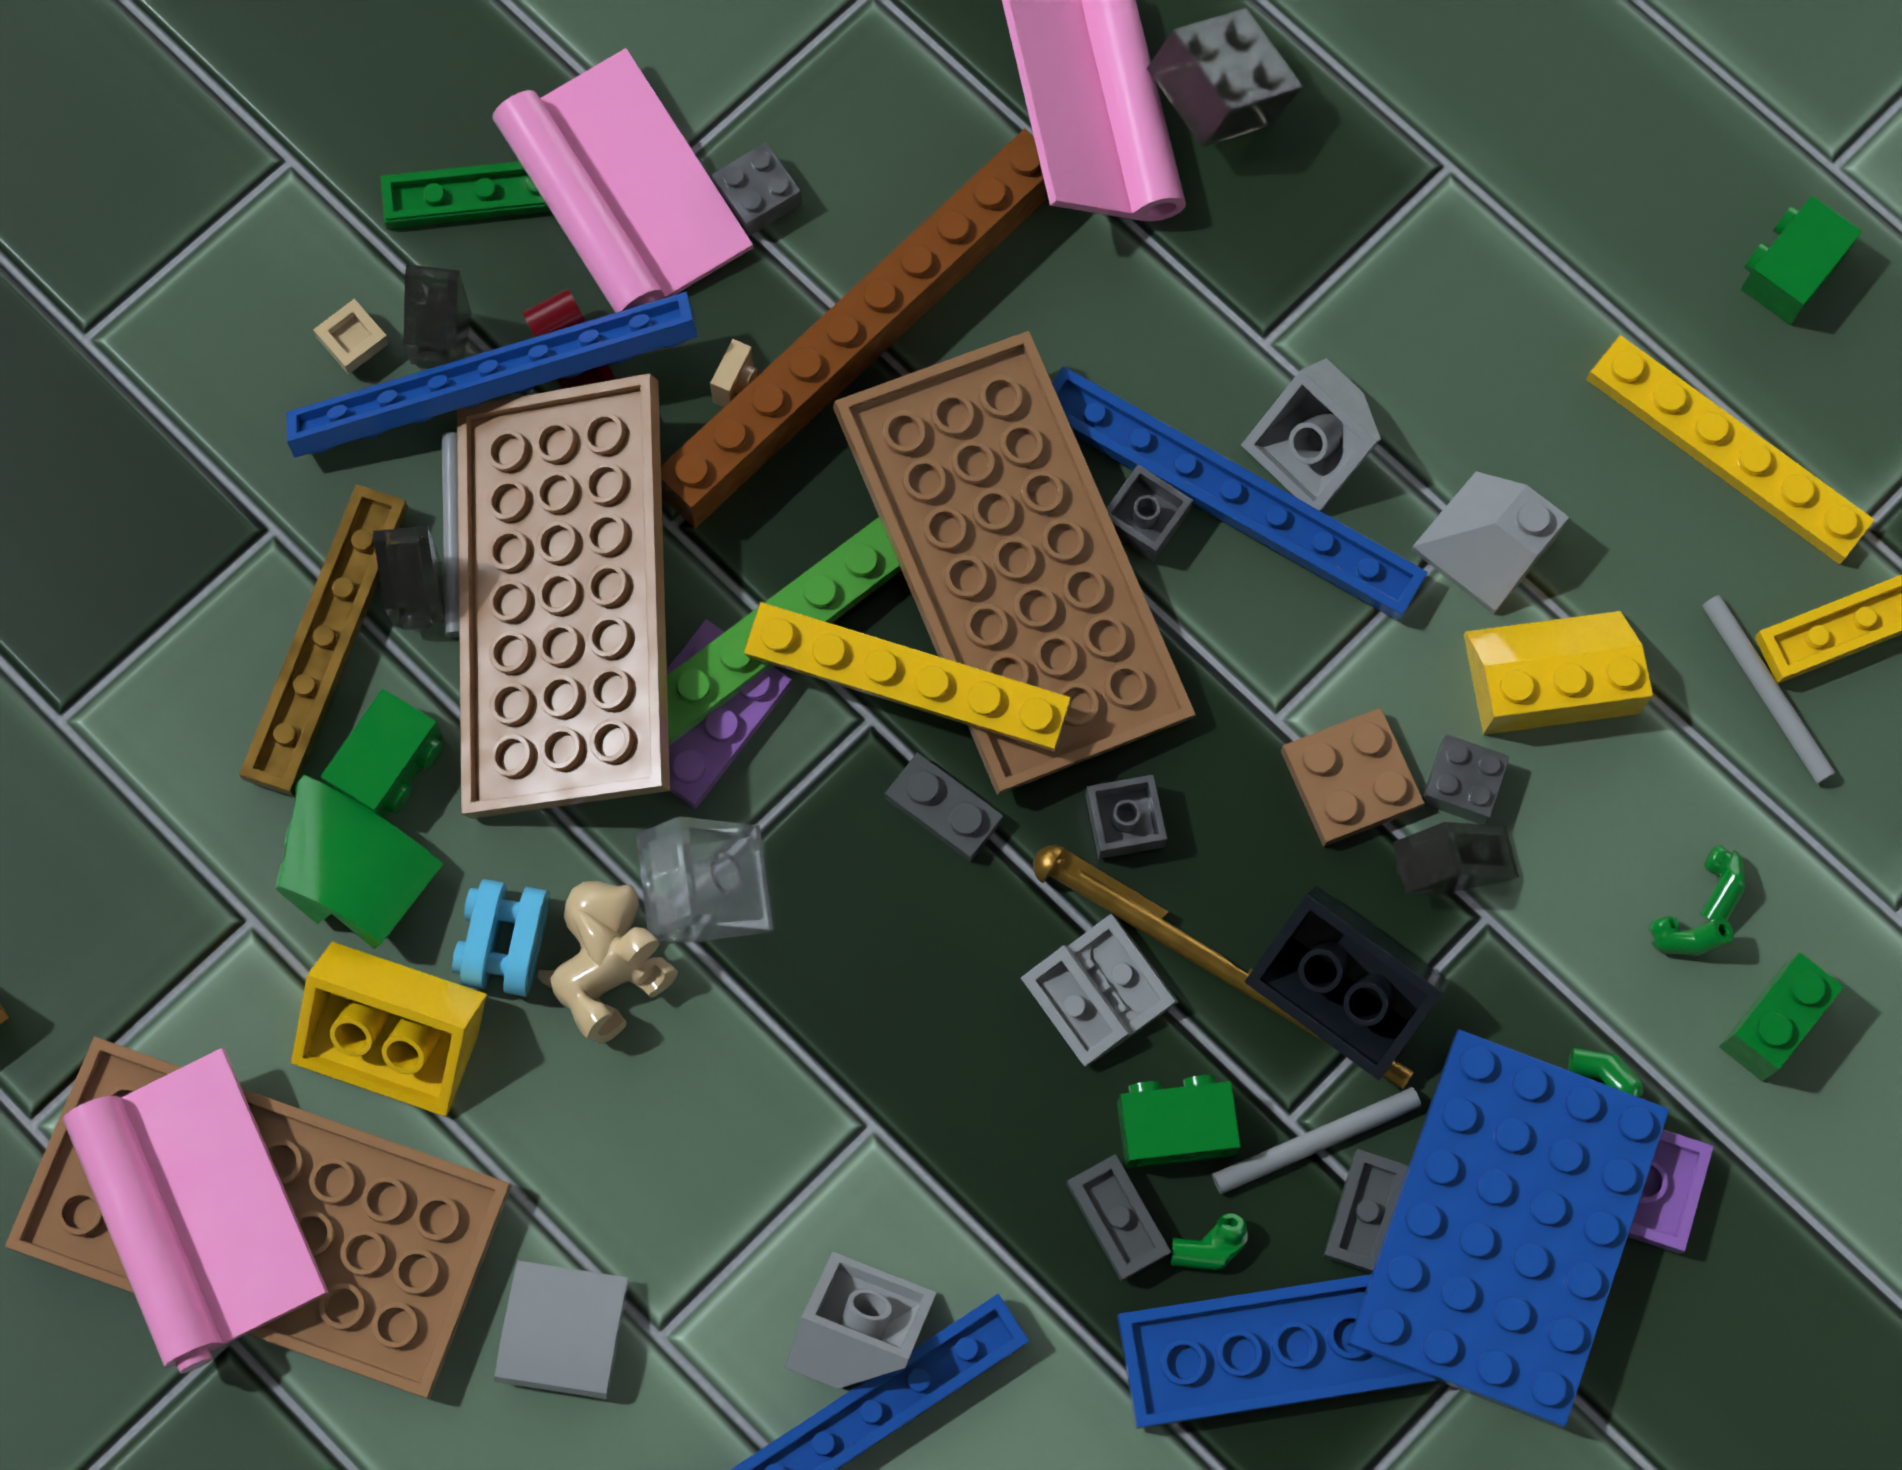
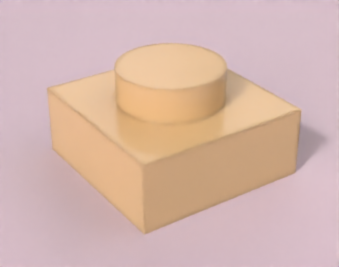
M355 298L313 329L316 338L348 375L390 344L387 335Z
M732 339L710 383L714 404L725 407L756 378L758 369L753 367L751 346Z

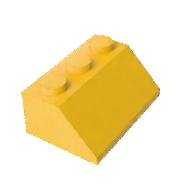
M1621 611L1465 631L1464 633L1483 735L1640 714L1653 697L1643 645Z
M332 941L307 974L291 1064L446 1117L477 1041L487 994Z

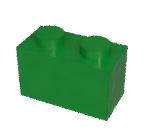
M1813 195L1800 211L1793 206L1786 211L1773 229L1779 237L1771 247L1762 242L1744 265V268L1751 273L1740 290L1789 325L1794 322L1837 268L1863 232Z
M382 688L320 777L326 785L347 795L386 819L390 812L397 814L404 807L412 792L410 783L421 768L424 770L429 769L436 761L443 747V743L440 741L443 734L437 721Z
M1799 952L1780 968L1719 1045V1048L1763 1082L1783 1066L1844 986Z
M1199 1075L1184 1079V1087L1162 1089L1161 1082L1159 1081L1140 1082L1129 1085V1093L1120 1094L1117 1102L1125 1168L1235 1156L1240 1149V1140L1231 1081L1217 1083L1215 1075Z

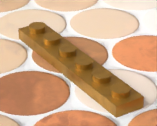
M358 484L355 485L240 770L239 776L242 780L294 796L295 784L303 774L408 510L405 499Z

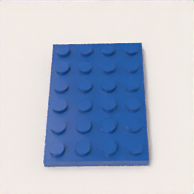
M1458 1029L1452 1040L1347 1346L1553 1426L1565 1427L1669 1109Z

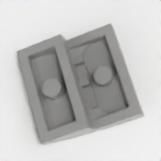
M1114 914L1108 915L1069 946L1063 945L1021 977L1084 1067L1120 1045L1178 1003V1000Z
M517 1260L494 1375L495 1382L607 1399L618 1349V1334L628 1292V1277Z

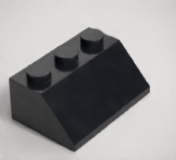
M1318 886L1313 888L1304 897L1244 981L1378 1081L1451 983Z

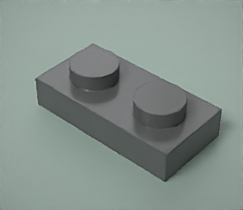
M918 752L885 792V800L969 862L972 861L1003 821L1001 813Z
M1356 1149L1322 1258L1370 1274L1372 1273L1407 1173L1408 1165Z
M1116 1154L1067 1180L1066 1185L1121 1282L1170 1255L1169 1247Z

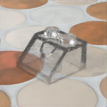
M679 816L636 834L647 930L658 941L693 943L760 934L773 930L759 825Z

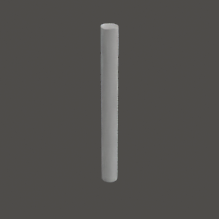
M446 432L442 434L445 636L460 638L457 432Z
M1717 595L1705 602L1702 608L1815 782L1820 784L1835 774L1834 769L1722 597Z
M1413 1087L1217 1171L1212 1174L1213 1181L1219 1193L1223 1194L1421 1108V1101Z

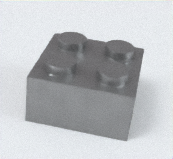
M766 142L712 174L714 185L748 237L802 205L800 189Z
M1137 465L1106 509L1119 539L1154 562L1190 512L1193 500L1142 466Z
M1446 734L1440 743L1422 797L1424 805L1484 826L1490 818L1510 756Z
M1154 775L1087 786L1085 797L1098 859L1165 847L1167 836Z

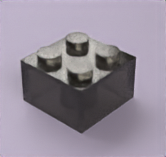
M1247 8L1174 29L1146 68L1202 148L1273 125L1303 87Z

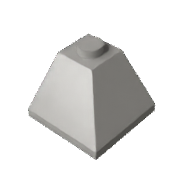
M1325 358L1298 372L1241 446L1296 498L1322 511L1381 438L1364 393Z
M1476 471L1412 546L1411 551L1491 613L1495 614L1555 542L1569 517L1526 484Z
M832 1252L801 1317L785 1368L804 1375L813 1381H819L837 1389L906 1368L937 1292Z

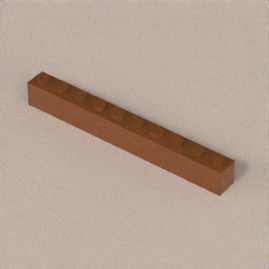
M1024 128L661 465L662 498L694 529L1048 199L1034 136Z

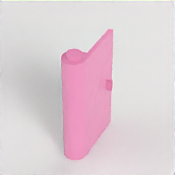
M1002 0L1050 205L1140 221H1159L1180 213L1185 208L1186 201L1136 0Z
M626 48L539 98L534 90L522 91L506 99L494 111L493 121L615 313L674 296L754 248L747 234Z
M220 1048L121 1098L109 1095L93 1099L77 1106L64 1115V1124L165 1368L177 1366L180 1374L200 1368L212 1360L211 1351L329 1293L225 1049Z

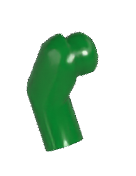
M1717 845L1712 848L1704 862L1706 870L1718 876L1717 885L1700 914L1711 921L1717 918H1724L1728 921L1746 889L1744 863L1742 856L1736 850H1733L1731 853L1722 845Z
M1673 916L1657 919L1651 922L1649 926V931L1655 940L1651 942L1655 949L1665 954L1700 956L1732 942L1734 936L1730 923L1724 918L1714 919L1686 931H1680L1678 919Z
M1575 1047L1571 1049L1568 1071L1584 1077L1602 1080L1605 1085L1637 1097L1643 1095L1642 1080L1618 1055Z
M1227 1213L1218 1219V1224L1201 1241L1172 1238L1170 1266L1220 1270L1224 1268L1244 1249L1247 1243L1248 1233L1245 1220L1237 1214Z

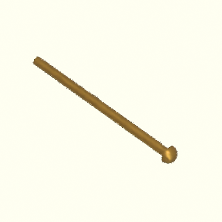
M1049 845L1039 850L1033 861V871L1041 883H1044L1051 876L1322 1040L1244 982L1253 969L1250 968L1247 974L1235 967L1218 952L1163 920L1169 911L1092 866L1062 846ZM1394 1060L1382 1077L1397 1087L1404 1089L1414 1071Z

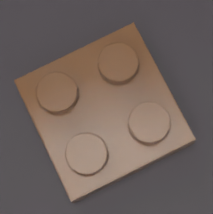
M1381 707L1282 746V756L1323 847L1417 811L1424 805L1422 796Z

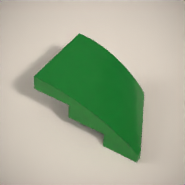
M303 775L296 782L294 788L296 798L291 823L286 829L284 840L285 855L283 862L279 866L275 890L317 924L333 914L375 949L383 943L444 863L396 826L367 807L332 787L307 775Z

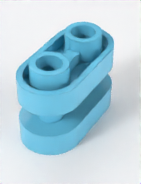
M483 879L478 889L470 888L468 892L464 919L470 921L466 941L459 940L456 944L452 972L460 974L462 986L479 989L486 988L490 974L504 976V993L528 997L533 985L548 917L549 890L526 886L520 902L506 900V883ZM502 921L515 923L508 954L496 952Z

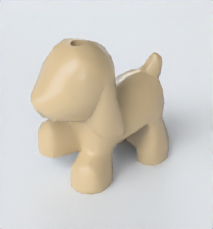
M601 881L582 882L571 890L566 900L564 911L567 927L580 943V952L562 963L556 970H539L537 977L542 984L553 989L554 995L560 1003L571 1010L580 1032L587 1039L603 1044L617 1036L627 1024V1021L618 1009L600 1001V997L604 993L619 985L631 982L643 990L650 998L655 997L674 982L678 971L662 957L649 958L659 946V941L652 933L645 928L639 927L629 930L639 909L638 894L633 886L630 884L615 886Z

